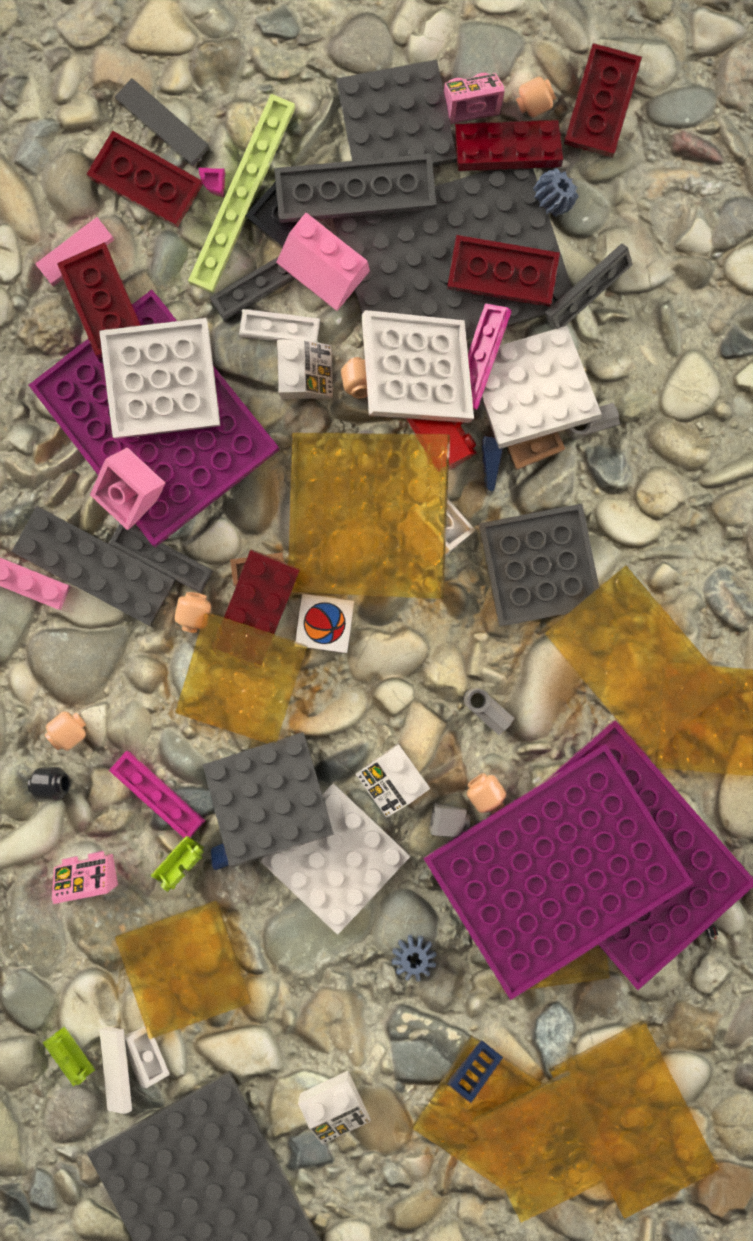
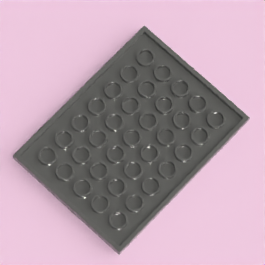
M534 169L487 170L435 186L436 209L333 218L338 238L368 261L370 271L355 289L362 314L365 310L464 320L466 340L474 337L485 304L508 307L512 311L506 327L546 316L545 312L550 308L547 306L447 289L456 235L559 252L560 257L551 306L572 288L549 215L543 206L539 207L540 202L534 198L536 192L533 188L537 183Z
M230 1071L94 1146L87 1152L133 1241H321Z

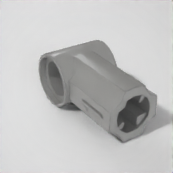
M614 403L600 406L601 419L585 423L583 431H577L573 427L565 429L567 436L577 440L586 435L619 426V414Z
M471 688L464 695L466 707L498 735L503 733L515 719L491 698L486 691L480 688ZM475 693H481L484 699L479 707H473L470 702L472 695Z

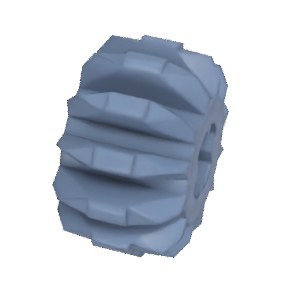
M557 168L542 174L533 188L536 192L534 198L540 202L539 207L543 206L547 214L552 213L555 217L570 211L579 197L576 193L578 187L572 183L573 178L569 179L565 171L561 173Z
M410 934L408 935L409 943L406 944L402 939L398 940V944L402 949L393 948L392 953L398 957L392 959V965H400L396 970L398 975L406 971L405 980L409 981L412 974H415V979L419 982L421 981V972L429 977L431 974L427 967H436V962L431 959L435 958L437 953L434 950H430L432 947L431 941H427L422 945V935H419L417 941L413 942V936ZM413 953H418L420 961L416 959V963H411L408 955L413 956Z

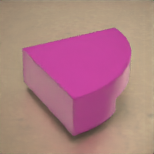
M199 168V175L204 187L216 196L225 197V169Z

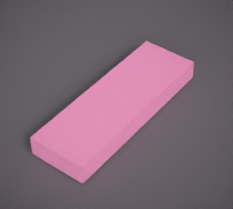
M96 217L43 257L36 265L54 287L63 280L57 265L58 262L105 242L106 245H109L114 241V238L98 217Z

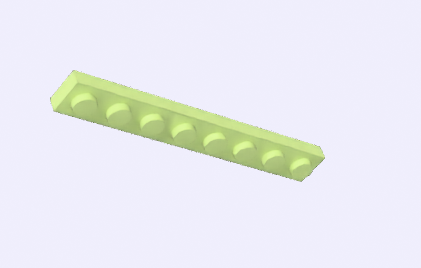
M273 94L270 95L188 280L189 284L212 294L214 293L246 221V214L251 210L293 115L295 103Z

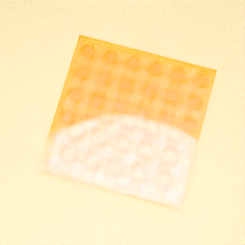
M292 433L288 564L301 569L292 592L444 599L450 435Z

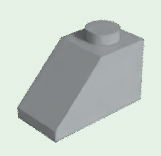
M434 803L429 827L431 835L458 837L463 831L469 829L470 815H466L467 810L465 808Z

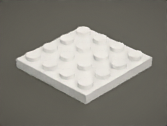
M364 311L362 314L369 415L470 423L474 419L465 321Z
M207 318L100 331L114 439L221 426Z
M567 326L499 346L481 398L499 449L601 419V411Z
M333 783L322 795L334 835L264 857L260 862L338 935L409 859L410 854Z

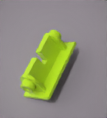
M186 836L151 874V877L161 882L160 886L165 891L174 890L176 885L185 876L183 873L184 869L190 871L203 858L204 846Z
M65 1026L42 1042L72 1086L81 1084L88 1075L95 1071V1068Z

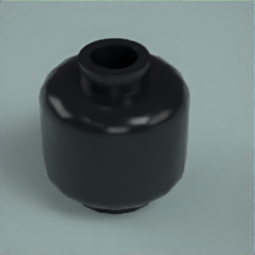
M60 767L38 768L28 780V790L33 798L39 802L60 801L70 789L69 775Z

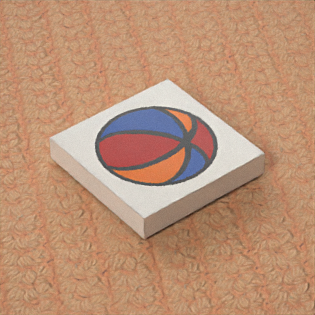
M302 594L295 646L347 653L354 601Z

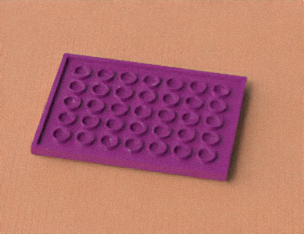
M152 289L132 304L141 326L177 321ZM87 339L28 386L97 475H99L106 458L128 448L165 482L157 501L135 523L155 548L280 450L214 366L221 426L114 439L103 357L100 359L96 357L90 341Z
M613 720L547 779L601 745L607 744L694 882L686 889L598 944L631 984L639 990L753 888V877L617 721Z
M607 744L601 745L469 828L458 837L423 857L510 1000L694 883Z

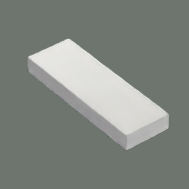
M242 309L239 335L240 337L269 341L305 339L317 342L320 319Z
M105 1027L99 1030L108 1111L126 1114L132 1111L124 1030Z

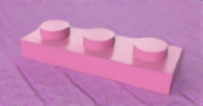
M0 558L1 587L61 610L71 587L70 585Z

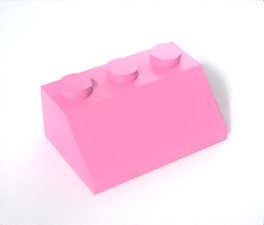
M307 213L303 215L290 231L276 262L336 311L339 310L370 271L366 259Z

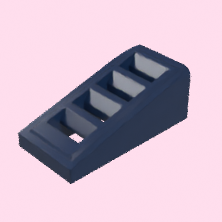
M483 436L481 449L484 486L486 494L491 495L495 490L503 448L499 449L495 438Z
M480 1040L451 1077L447 1085L466 1101L472 1103L503 1057L483 1040ZM481 1051L492 1059L490 1064L479 1056ZM474 1061H477L485 1068L483 1073L472 1065ZM468 1069L478 1077L476 1082L465 1074ZM461 1079L472 1086L469 1091L459 1083Z

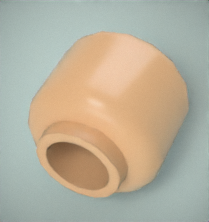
M536 77L519 87L520 97L516 98L522 114L527 111L531 118H535L552 109L553 100L556 99V96L548 79L544 81L542 77Z
M360 357L352 358L341 369L344 390L354 398L368 397L365 359Z
M186 592L185 596H181L178 599L175 621L182 626V630L196 633L198 629L205 628L208 625L211 603L206 600L207 596L196 592Z
M63 711L46 725L47 733L45 736L58 751L61 748L69 751L85 738L86 733L83 727L86 723L78 713L71 715L69 712Z
M482 773L469 782L467 797L478 812H490L493 814L504 807L503 801L506 798V791L494 775Z

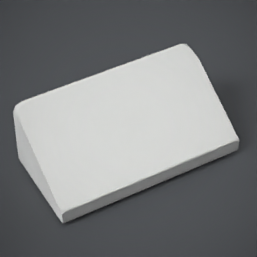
M149 1025L124 1035L126 1054L140 1087L148 1088L170 1075Z

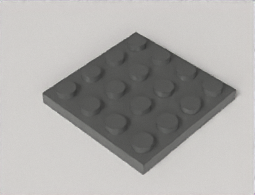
M437 59L336 78L352 161L431 154L433 167L456 163L457 156Z
M583 504L478 524L499 627L603 607Z
M303 732L203 764L228 863L231 868L334 835L307 740Z

